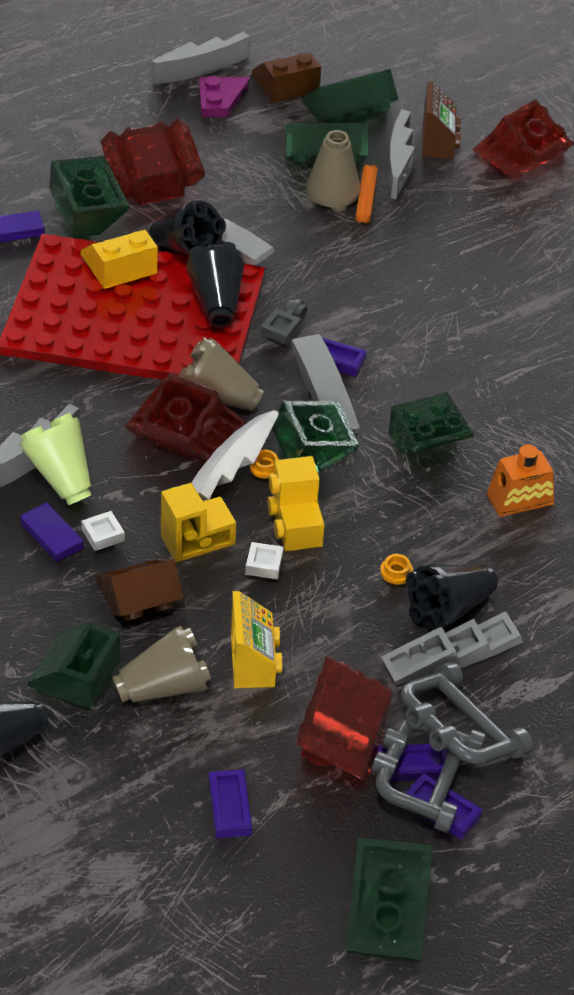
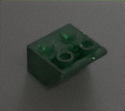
M448 392L391 406L388 433L401 453L418 452L472 438L474 432Z
M90 622L58 633L28 680V686L91 709L120 661V633Z

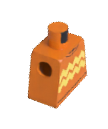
M526 444L521 446L519 454L504 457L497 464L487 491V497L499 517L554 505L553 470L542 451H539L533 445Z

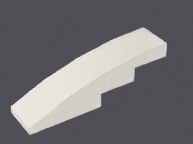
M273 410L255 417L235 431L215 450L192 481L202 501L210 499L216 486L231 482L238 468L255 462L279 415L277 411Z

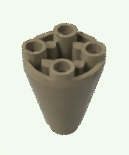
M335 130L329 132L322 143L306 183V197L312 203L331 207L336 212H342L347 209L348 205L358 200L361 187L349 136L343 131Z
M204 337L201 342L198 341L190 354V357L194 359L193 362L188 364L186 368L183 367L175 380V383L180 386L179 389L194 396L244 410L246 408L253 411L261 399L264 390L258 387L259 384L217 341L210 337L208 339Z
M181 625L175 627L119 670L120 674L112 677L122 702L130 699L132 702L202 692L208 689L206 683L211 681L212 678L205 661L197 662L193 651L198 649V645L191 628L183 630Z

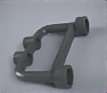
M449 661L436 666L433 674L410 681L403 686L401 699L408 709L406 711V720L413 728L425 726L430 731L429 743L434 750L441 751L448 748L459 759L473 764L485 763L506 754L511 758H518L530 753L532 739L525 729L518 727L504 733L458 689L462 684L463 674L461 668L455 662ZM437 687L495 744L477 750L465 746L459 740L456 728L451 725L445 726L436 718L434 707L427 702L421 703L415 694Z
M407 720L402 721L397 730L388 728L382 744V748L387 749V752L385 754L378 751L371 771L377 773L376 789L384 800L435 820L434 828L448 833L458 806L445 801V798L461 759L449 750L428 802L392 788L390 779L393 777L410 733L419 731L430 734V731L425 726L413 728L408 724ZM472 729L471 734L468 735L457 730L459 740L465 746L476 750L481 749L486 736L485 733Z

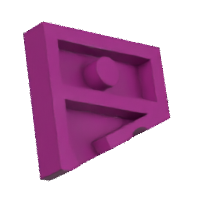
M199 77L201 117H228L233 110V106L237 105L240 101L243 90H248L249 77Z

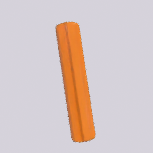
M367 164L363 167L355 218L358 223L363 222L367 224L371 219L378 171L375 165L370 166Z

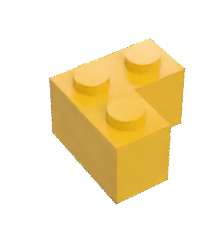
M313 456L274 460V474H269V487L272 496L267 498L269 515H275L274 531L276 539L282 540L285 551L323 547L325 524L318 505L319 476Z
M192 483L161 491V538L175 563L235 545L236 521L221 496L202 501Z

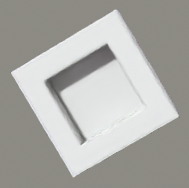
M112 511L81 521L82 531L94 551L125 541V532Z
M251 542L245 575L278 579L284 547Z

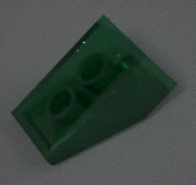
M358 837L346 942L347 952L422 959L433 845Z

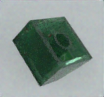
M283 401L278 411L279 415L272 427V431L285 459L313 456L317 472L346 457L359 447V443L338 401Z

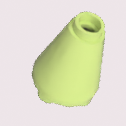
M68 413L50 422L52 427L43 431L42 426L23 433L21 435L23 441L19 445L60 498L66 499L67 504L71 505L91 496L89 490L91 483L80 422L77 417L73 418L71 413Z

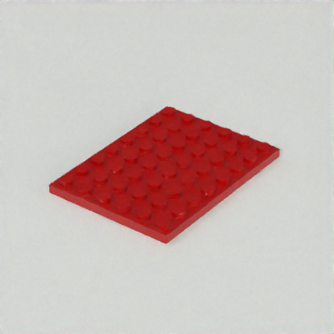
M42 234L0 337V355L171 382H175L183 367L186 368L188 364L193 362L194 359L190 357V354L198 341L201 342L204 337L206 339L210 337L217 341L240 365L264 281L265 267L244 264L233 322L229 326L218 328L210 325L187 274L186 262L189 256L158 251L157 274L104 289L81 256L82 249L99 242Z

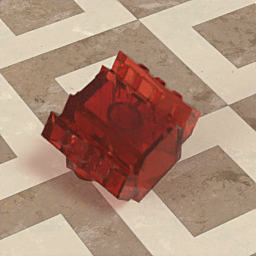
M535 99L503 116L495 129L472 150L481 155V158L485 161H490L494 167H499L504 174H509L513 178L518 179L526 171L530 173L551 161L560 152L565 153L574 145V142L566 136L564 128L555 123L550 117L548 109Z
M179 118L170 126L162 121L153 126L132 129L128 126L120 136L110 130L100 141L117 192L126 198H132L138 205L185 196V187L196 185L206 175L189 126Z
M169 373L167 378L160 382L158 387L155 388L124 427L136 436H145L157 445L187 457L195 456L206 463L215 450L247 422L224 405L217 391Z
M329 655L325 656L322 673L318 676L313 697L306 709L304 722L300 724L296 745L302 747L301 757L308 759L315 765L329 764L339 767L345 772L364 780L370 773L377 746H379L384 731L393 690L384 686L375 678L366 676L362 671L351 668L347 663L340 662Z

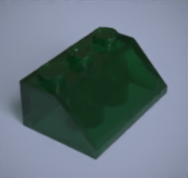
M391 69L321 86L301 97L302 102L319 123L329 121L330 125L344 121V116L352 114L353 119L368 114L367 110L375 108L376 112L388 110L391 108V103L399 100Z
M286 123L282 130L285 160H291V164H307L308 160H315L327 134L331 131L339 130L349 136L355 164L361 163V159H365L368 156V123Z
M105 155L51 161L49 189L71 238L100 236L129 210V204Z

